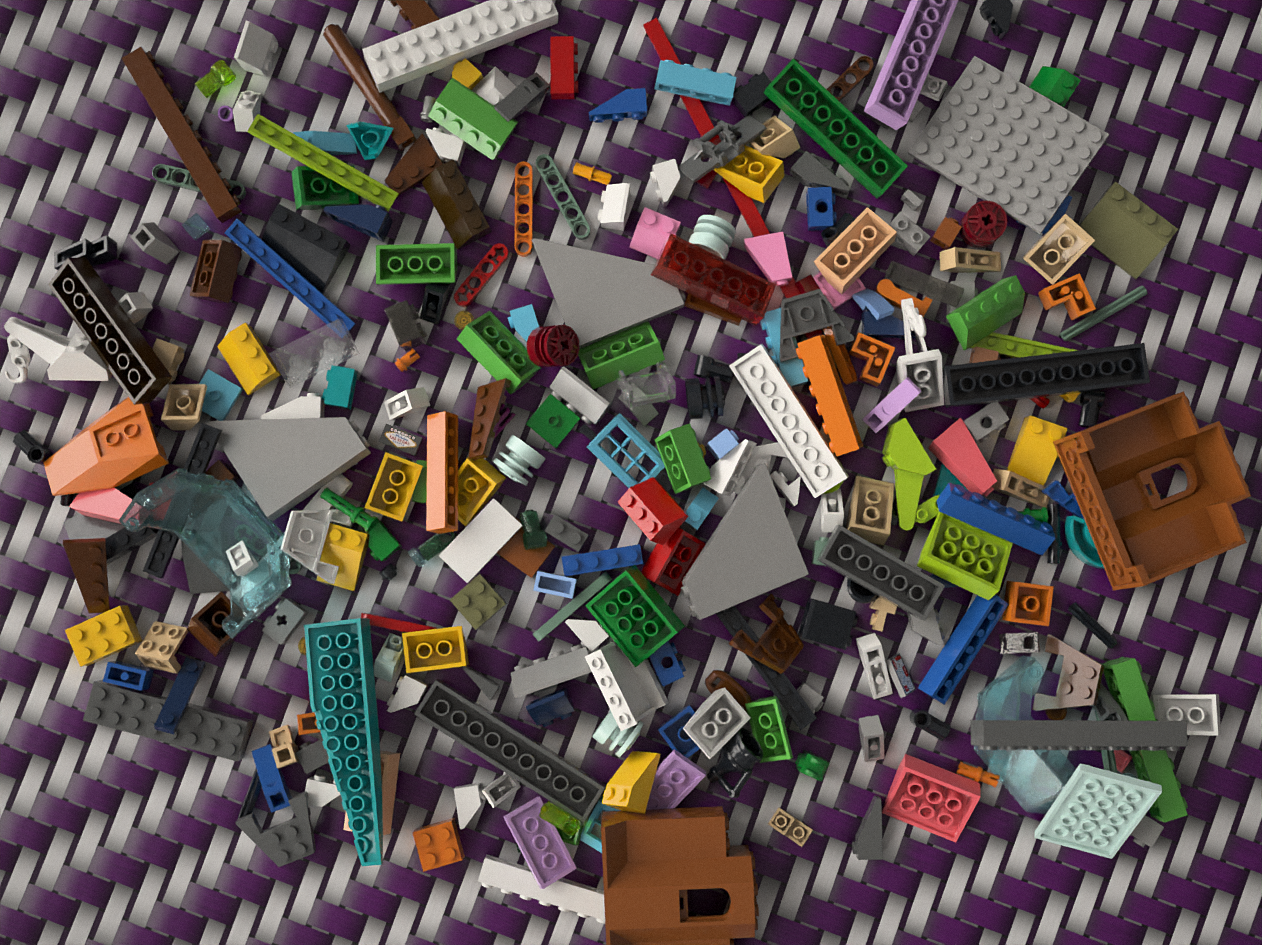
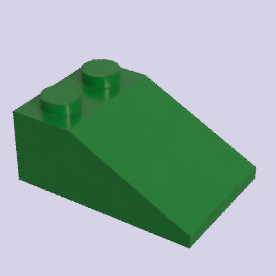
M297 166L291 172L296 210L324 209L327 206L359 204L358 194L308 166Z

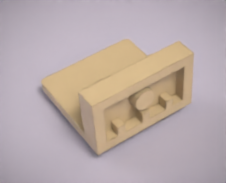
M155 621L135 654L145 667L178 674L181 666L174 655L188 633V629Z

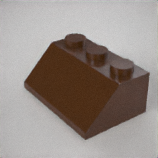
M203 240L189 296L217 303H229L233 295V284L237 278L238 264L242 258V248L224 240Z

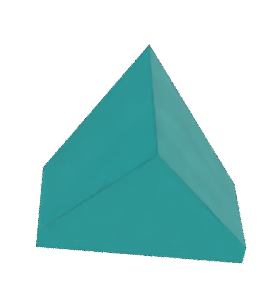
M361 121L346 125L364 160L375 159L380 155L394 129Z

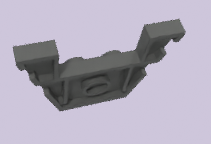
M820 289L781 300L780 363L798 357L792 338L831 327L836 346L855 340Z
M307 791L288 800L296 815L293 819L266 830H262L254 813L241 817L235 822L278 867L311 855L316 851L313 826H311L310 807L308 808Z

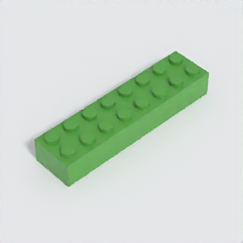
M1120 657L1101 663L1104 665L1103 673L1110 694L1123 710L1128 721H1159L1155 719L1153 713L1155 707L1152 700L1148 698V686L1145 680H1142L1140 674L1142 668L1139 661H1136L1135 658ZM1129 750L1133 757L1132 760L1138 779L1162 786V793L1149 809L1151 817L1162 822H1168L1187 816V802L1181 796L1179 790L1181 789V784L1174 775V763L1168 757L1167 751Z

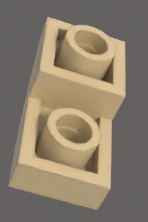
M778 807L768 825L801 847L804 846L813 832V829L780 807Z

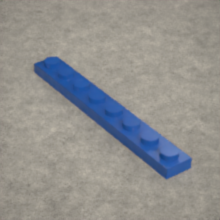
M236 219L226 230L225 234L341 338H344L356 325L351 318L240 219Z

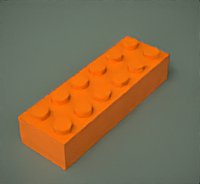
M819 335L797 343V355L799 359H803L805 365L802 367L804 375L811 382L809 386L812 397L816 396L818 402L816 404L819 416H823L825 422L822 423L826 435L829 434L831 442H829L831 452L836 453V456H840L863 447V443L825 335Z

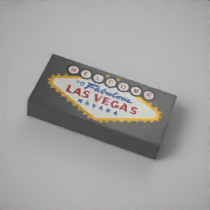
M386 424L379 442L416 456L423 438Z

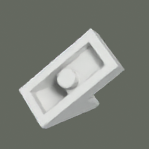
M774 471L770 475L773 484L792 507L798 504L801 476L790 485H787L786 482L788 480L783 473Z
M243 540L226 551L233 571L237 576H245L259 566Z

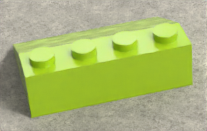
M939 512L923 546L917 567L984 599L990 600L1000 591L1013 543Z

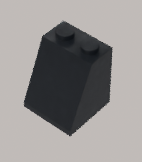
M808 598L798 636L846 650V647L851 645L853 636L850 635L852 627L855 628L858 616H855L856 611Z

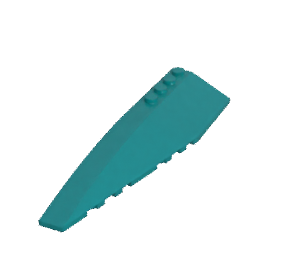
M357 618L304 625L310 706L317 719L316 725L321 732L324 749L327 750L328 762L337 790L340 792L343 800L341 803L349 819L348 825L355 838L354 843L361 865H382V776L369 618Z

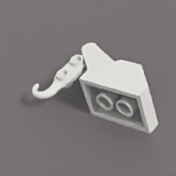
M912 298L901 300L906 355L899 356L896 362L897 382L899 385L909 377L921 390L904 407V410L909 412L944 405L942 355L939 349L927 350L924 341L926 336L924 318L922 315H919L918 308H914ZM910 328L915 333L919 353L913 354Z
M10 317L4 325L5 330L10 334L7 338L11 360L20 371L19 378H14L8 371H5L6 378L12 383L20 384L28 378V367L31 360L28 348L50 364L47 369L49 380L109 381L112 376L108 367L82 332L69 338L16 317Z

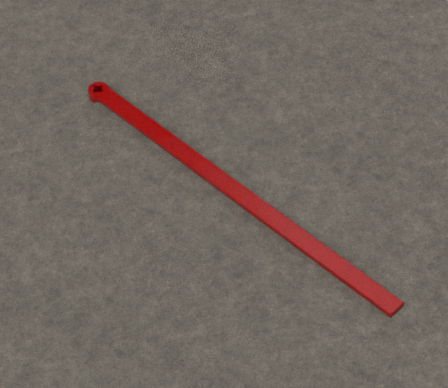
M655 18L643 24L660 60H672L676 64H681L658 19ZM679 95L701 137L714 128L700 99ZM716 135L709 141L717 145L721 142L719 135ZM723 178L753 237L770 234L752 198L745 195ZM793 276L787 285L779 286L786 299L801 294ZM821 330L805 334L807 340L823 335Z

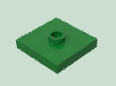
M549 394L526 422V425L556 449L581 418L553 395Z

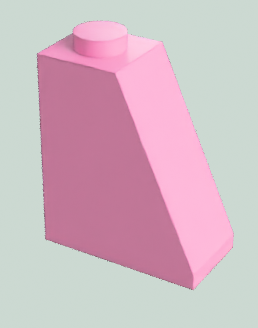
M783 232L744 239V248L771 285L784 286L791 281L792 273Z

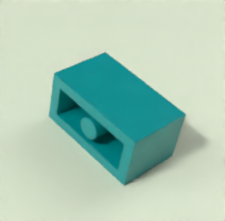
M331 365V370H328L326 375L328 386L323 391L322 399L325 400L324 404L351 410L358 371Z

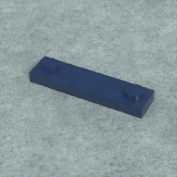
M188 657L185 658L156 720L155 730L175 734L206 667L205 662Z

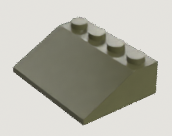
M1116 181L1108 187L1079 225L1095 239L1091 244L1093 248L1134 279L1139 277L1178 230Z

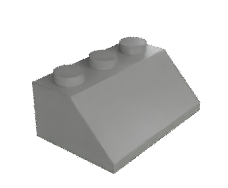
M564 366L550 385L551 395L559 401L561 399L568 403L566 407L574 413L578 411L582 414L581 419L588 425L593 423L596 426L611 408L608 401Z

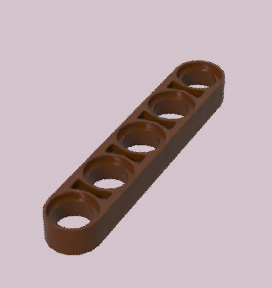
M868 56L858 58L827 90L832 94L831 90L833 88H840L842 95L839 97L834 96L840 102L871 72L873 68L872 59ZM862 61L867 62L869 69L861 70L859 63ZM849 74L853 75L856 79L852 84L845 80V77Z

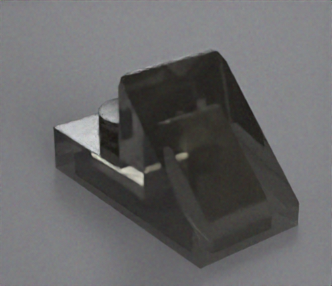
M1038 632L999 634L1001 654L1040 652Z

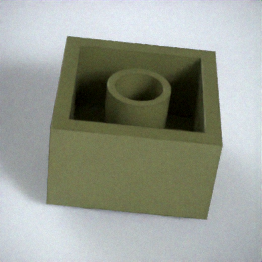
M483 574L476 576L450 599L475 630H478L508 604Z

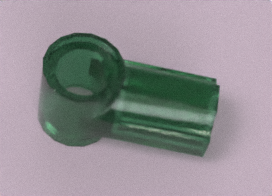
M532 509L520 513L519 517L524 532V548L526 550L545 548L547 546V537L545 531L541 530L537 511Z
M455 531L450 532L452 538L449 542L443 541L444 533L435 534L418 546L420 553L429 561L445 550L457 537Z

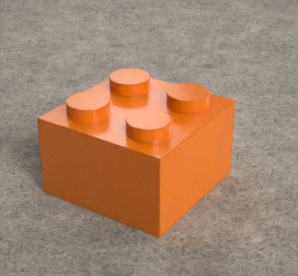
M1007 581L1004 601L1009 605L1003 613L1002 620L1049 626L1053 586Z
M454 818L423 826L412 832L423 872L462 861L465 857Z

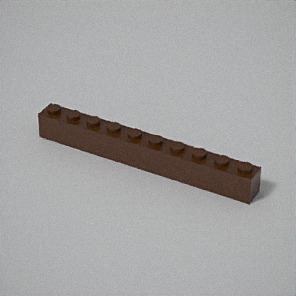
M139 47L122 57L121 59L216 218L221 223H224L241 213L242 210L239 207L242 204L236 194L232 195L229 189L232 186L226 178L222 179L220 166L217 162H212L210 158L213 156L207 146L203 147L201 143L203 140L202 136L191 127L194 124L188 114L184 115L182 112L184 106L178 98L175 99L172 94L175 92L168 82H164L163 78L165 75L159 66L155 67L153 62L156 60L151 52H146L142 47Z

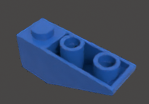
M645 88L624 90L590 111L589 121L602 123L609 119L623 121L624 118L641 120L643 117H647Z
M269 744L253 750L252 755L265 798L272 813L291 806L288 800L292 796L281 768L278 769L272 752L273 748Z

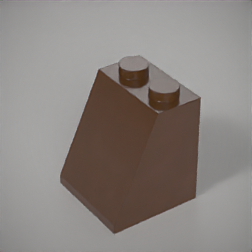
M221 591L191 618L188 631L213 656L217 657L231 644L250 619Z

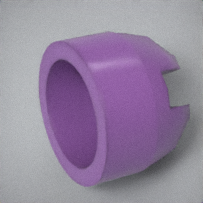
M225 105L221 106L218 109V117L222 121H231L234 118L233 108ZM230 110V113H229V115H228V117H227V119H226L225 116L227 115L228 111Z

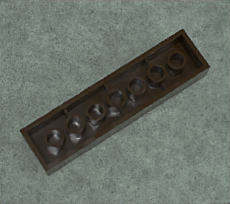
M86 257L67 258L48 283L49 287L133 404L151 403L173 378Z

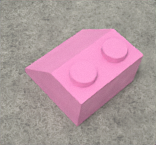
M644 207L629 248L665 262L680 229L681 222Z

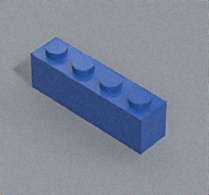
M639 544L563 556L562 564L564 576L567 577L642 565L643 560Z

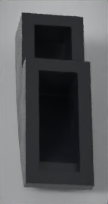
M107 235L92 242L85 238L54 252V268L59 270L67 258L86 257L92 266L118 258L117 242Z

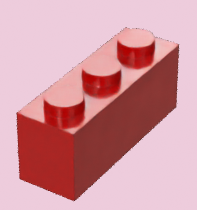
M574 36L550 37L552 99H575V93H578V81H575V74H578V62L574 60V55H578V43H574Z

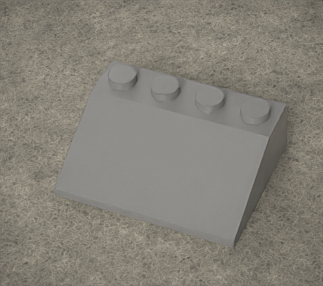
M582 644L571 647V652L564 654L562 650L553 653V658L545 660L542 657L533 660V665L526 667L524 663L514 667L515 671L511 672L515 698L592 672L585 659V656L589 655L588 648L586 646L582 647Z

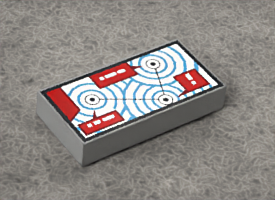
M900 653L885 660L887 669L900 697H905L915 691L916 688Z

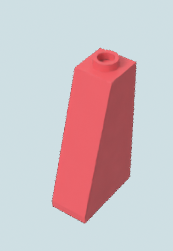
M959 418L938 436L928 449L970 492H977L987 497L994 490L992 486L997 480L964 421Z
M115 488L78 493L69 506L85 516L136 528L142 525L150 513L149 510Z

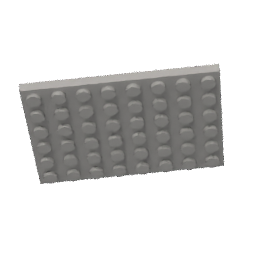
M974 56L910 148L908 155L982 200L997 203L1007 215L1041 235L1103 146L1109 134Z

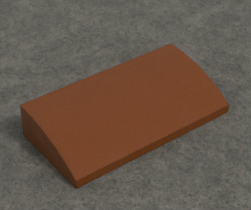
M514 517L523 526L497 554L533 578L556 546Z

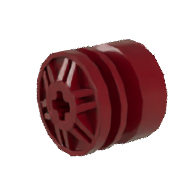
M985 200L976 203L960 221L962 239L971 247L985 248L990 246L1004 233L1007 227L1006 212L993 201ZM984 219L987 220V221H986V223L988 224L987 226L984 225V221H983Z
M567 325L537 327L532 330L527 340L529 358L539 367L568 366L575 361L580 349L576 332Z

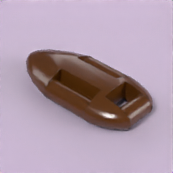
M713 670L705 679L708 691L712 694L715 690L726 688L747 713L745 704L752 702L746 689L726 672ZM717 678H720L721 680L717 685L713 683Z

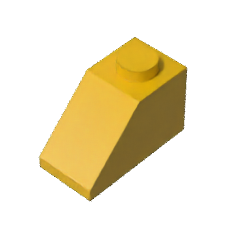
M466 58L462 62L458 61L452 71V78L470 90L483 79L482 73Z

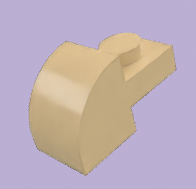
M880 596L872 601L869 608L876 610V613H873L870 619L872 629L882 632L887 613L895 614L897 606Z
M285 725L269 731L274 748L272 752L277 768L280 769L299 762L296 755L299 749L298 745L294 742L290 726Z

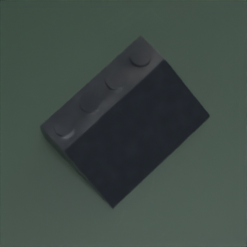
M279 203L270 217L262 237L266 244L323 294L351 246L342 237Z
M133 483L119 490L147 509ZM80 513L63 522L69 540L106 538L107 565L152 540L159 531L156 523L150 518V514L139 528L85 516Z

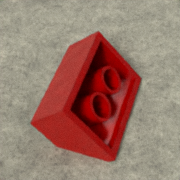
M654 477L630 487L618 501L619 505L648 539L660 545H664L689 517Z
M678 528L664 545L658 543L655 545L641 573L645 578L679 596L681 587H683L682 580L706 544Z

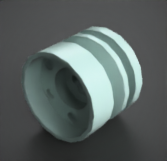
M702 215L698 218L694 233L689 239L686 250L699 262L720 266L724 264L729 247H731L736 235V230L729 222L713 215Z
M512 434L505 444L511 451L509 455L500 451L498 454L505 458L504 462L497 458L492 462L513 481L526 486L528 481L522 477L525 473L532 478L533 474L528 470V467L532 466L539 469L545 458Z
M610 710L592 737L601 744L611 739L612 742L609 750L612 751L616 745H619L620 747L615 755L620 757L634 744L640 735L644 723L639 720L638 724L634 727L632 726L621 731Z

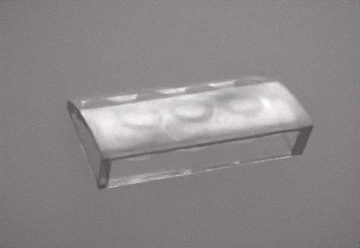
M340 318L269 354L280 374L291 388L330 369L331 365L336 366L360 353L343 319Z

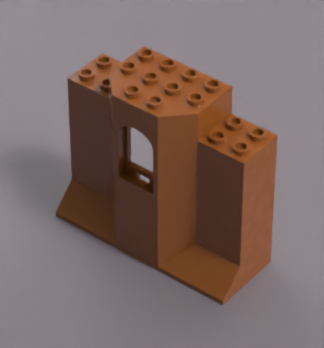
M1184 391L1053 441L1113 590L1148 585L1247 543L1244 531L1240 528L1236 512L1231 504L1246 499L1251 495L1249 487L1242 476L1241 468L1233 454V448L1227 440L1225 429L1220 421L1202 427L1198 426L1197 418L1191 410L1189 399ZM1178 464L1184 470L1187 477L1186 490L1161 500L1151 474ZM1146 484H1149V487L1153 495L1149 496L1145 486Z
M722 806L646 809L645 814L629 811H602L601 839L606 945H734L733 938L755 937V930H758L757 916H759V908L755 897L758 896V886L754 877V871H752L755 869V857L753 856V851L749 850L748 845L730 846L728 832H725V830H729V818L727 812L723 811ZM722 888L729 893L731 903L729 910L725 914L688 916V889ZM683 897L684 908L680 909L679 898Z

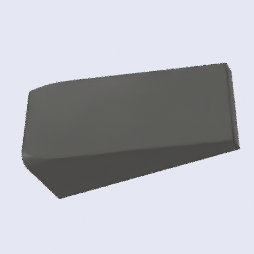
M465 666L463 670L483 693L492 700L500 685L471 666Z

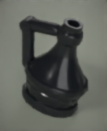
M740 728L722 747L721 758L718 764L712 766L709 769V773H707L708 780L711 783L718 782L730 798H738L740 796V791L752 775L753 766L763 758V750L754 735L745 728ZM728 773H743L734 787L724 778Z

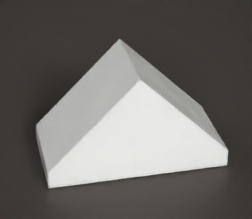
M505 773L486 786L482 792L494 808L521 786L515 778Z

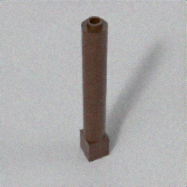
M338 24L328 25L324 29V38L383 125L394 128L390 136L401 151L416 141L415 135L384 91L379 93L369 68Z

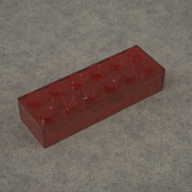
M670 234L664 242L651 272L652 276L755 326L764 318L776 284L674 234Z

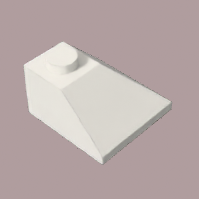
M494 67L472 91L496 106L516 86L498 68Z

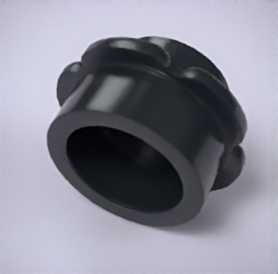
M390 563L379 573L382 576V580H392L397 575V567Z

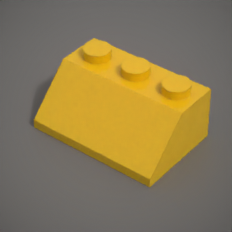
M246 322L229 332L217 346L248 396L281 375L253 328Z
M385 452L365 508L403 521L423 466Z
M462 626L402 633L406 673L469 665L467 645Z

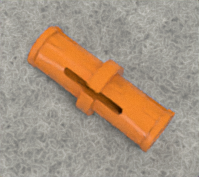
M963 762L959 763L957 774L996 788L999 775L984 771L979 766L976 768Z

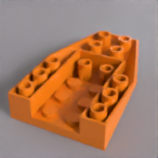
M127 397L92 422L44 461L52 495L60 496L115 488L168 464L164 447L157 441L150 417L153 416L150 403L134 405L131 399Z

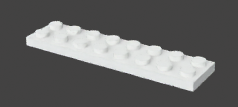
M763 344L729 366L814 498L849 477L835 454L831 452L826 440Z

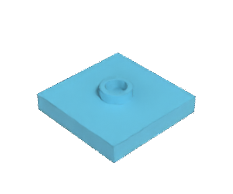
M208 369L199 383L207 385L202 411L219 421H224L243 389Z

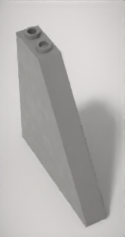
M532 239L533 246L564 323L576 332L580 349L684 308L685 295L682 290H678L676 285L679 283L675 272L671 273L670 268L541 239Z
M346 417L208 421L206 423L222 430L218 443L266 517L272 521L371 454L368 449L370 446L369 442L364 436H359L357 432L360 429L354 421L350 422Z
M766 463L756 466L682 580L683 587H681L684 597L690 601L691 605L688 606L690 613L699 620L809 574Z

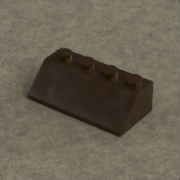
M454 159L437 167L422 181L457 250L492 232Z

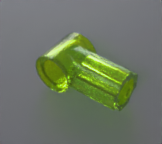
M219 60L212 65L210 72L196 82L195 85L208 98L221 86L231 84L236 79V74L224 60Z
M550 801L543 804L539 814L542 819L563 830L567 835H574L579 831L580 823L576 817Z

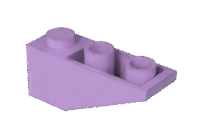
M907 377L862 420L877 433L908 405L921 390Z

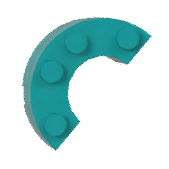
M1067 516L1065 521V537L1073 554L1091 567L1104 569L1085 520L1076 516Z

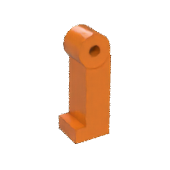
M889 279L881 280L875 288L876 293L901 310V300L912 298L914 308L917 307L919 315L923 317L933 301L928 297L921 301L895 287Z

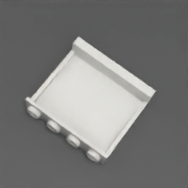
M614 641L585 656L621 731L638 724L637 721L669 703L648 659L635 667Z

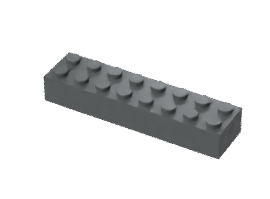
M103 680L94 681L83 721L233 761L243 759L253 720L189 703L173 735L155 730L154 728L167 697L103 682Z

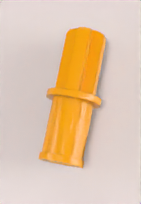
M576 162L573 169L574 175L587 178L590 182L593 180L605 185H609L612 175L595 169V166L589 167Z

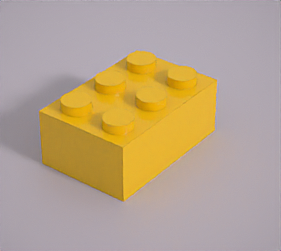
M128 605L115 607L65 630L80 667L89 666L143 641Z

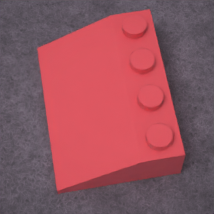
M905 754L897 769L881 811L885 815L957 842L981 797L980 783Z

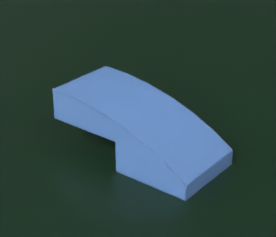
M865 289L852 295L863 311L869 309L877 320L892 315L895 310L886 299L873 290Z

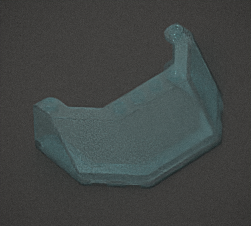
M178 468L138 492L118 520L131 532H138L145 527L174 532L230 590L231 614L223 620L222 628L232 639L246 629L292 585L291 578L289 577L290 556L280 550L285 534L272 520L266 517L264 512L232 480L225 479V481L214 479V476L203 473L196 475L187 473L186 469ZM243 540L259 566L245 576H237L233 571L226 551Z
M1022 655L981 690L977 696L976 720H1034L1031 717L1032 687L1043 677L1044 670L1040 663L1034 657ZM974 745V751L995 775L1000 776L999 781L1026 812L1047 814L1076 770L1060 750H998V746L997 750H979L978 746ZM1117 769L1118 774L1137 778L1134 774L1130 772H1120Z

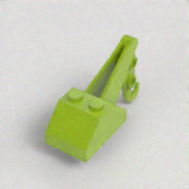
M899 419L888 426L882 450L884 455L882 459L887 467L894 469L898 525L902 530H910L915 522L925 523L938 515L937 499L940 495L933 496L918 505L924 475L931 473L936 468L907 419Z

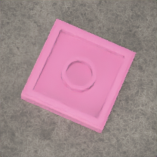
M821 272L813 276L822 293L834 309L853 298V294L866 289L858 278L841 294L826 281Z

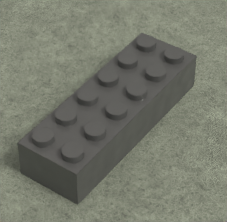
M840 525L834 528L817 558V561L923 621L927 619L945 587L942 583Z

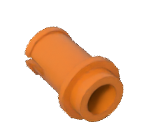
M412 348L403 357L397 358L395 365L401 372L407 371V368L419 359L420 356Z

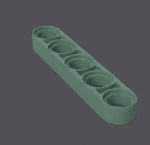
M547 154L539 155L536 159L537 170L572 233L579 240L587 239L590 235V226L554 161ZM542 159H547L550 165L548 168L543 169L539 166V162ZM551 176H557L559 183L551 185L548 179ZM561 192H565L569 198L567 201L561 202L558 200V195ZM568 210H577V217L570 219L567 216ZM578 226H585L587 233L585 235H578L576 233Z
M158 164L152 170L153 177L160 183L201 192L195 186L194 179L186 169ZM161 169H166L167 175L164 178H158L157 176L158 171ZM178 174H185V181L181 183L176 182ZM227 179L232 186L229 189L232 193V189L236 186L241 187L242 192L237 197L239 200L245 198V187L240 182Z
M607 572L602 574L532 635L537 641L542 640L612 580Z

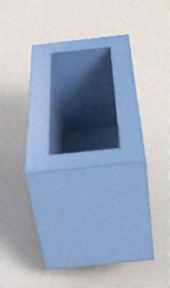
M726 428L709 441L706 447L716 460L719 461L739 444L737 442L739 438L733 430L729 431Z
M537 571L533 591L573 599L577 579Z

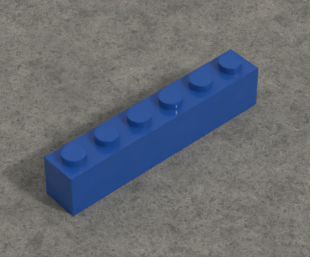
M948 483L937 499L939 512L1042 556L1055 540L1054 531L1050 524L1037 521L1030 515H1023L1012 507L1007 508L1000 505L996 500L986 499L977 492H970L961 485Z
M996 594L990 600L977 595L918 689L945 705L1009 604Z

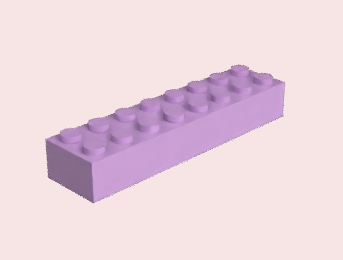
M958 0L910 1L864 112L895 130L908 123Z

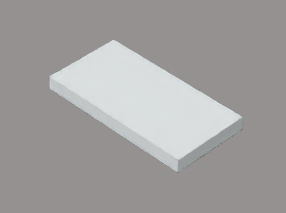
M493 498L439 557L464 581L469 583L523 525Z

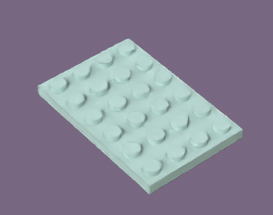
M1080 763L1035 830V838L1112 859L1162 793V786L1150 781L1140 780Z

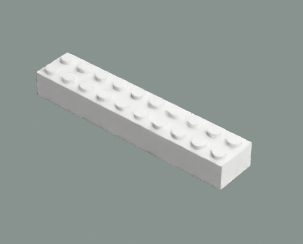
M488 0L362 50L380 93L455 64L458 61L464 60V58L473 57L558 23V12L552 0Z

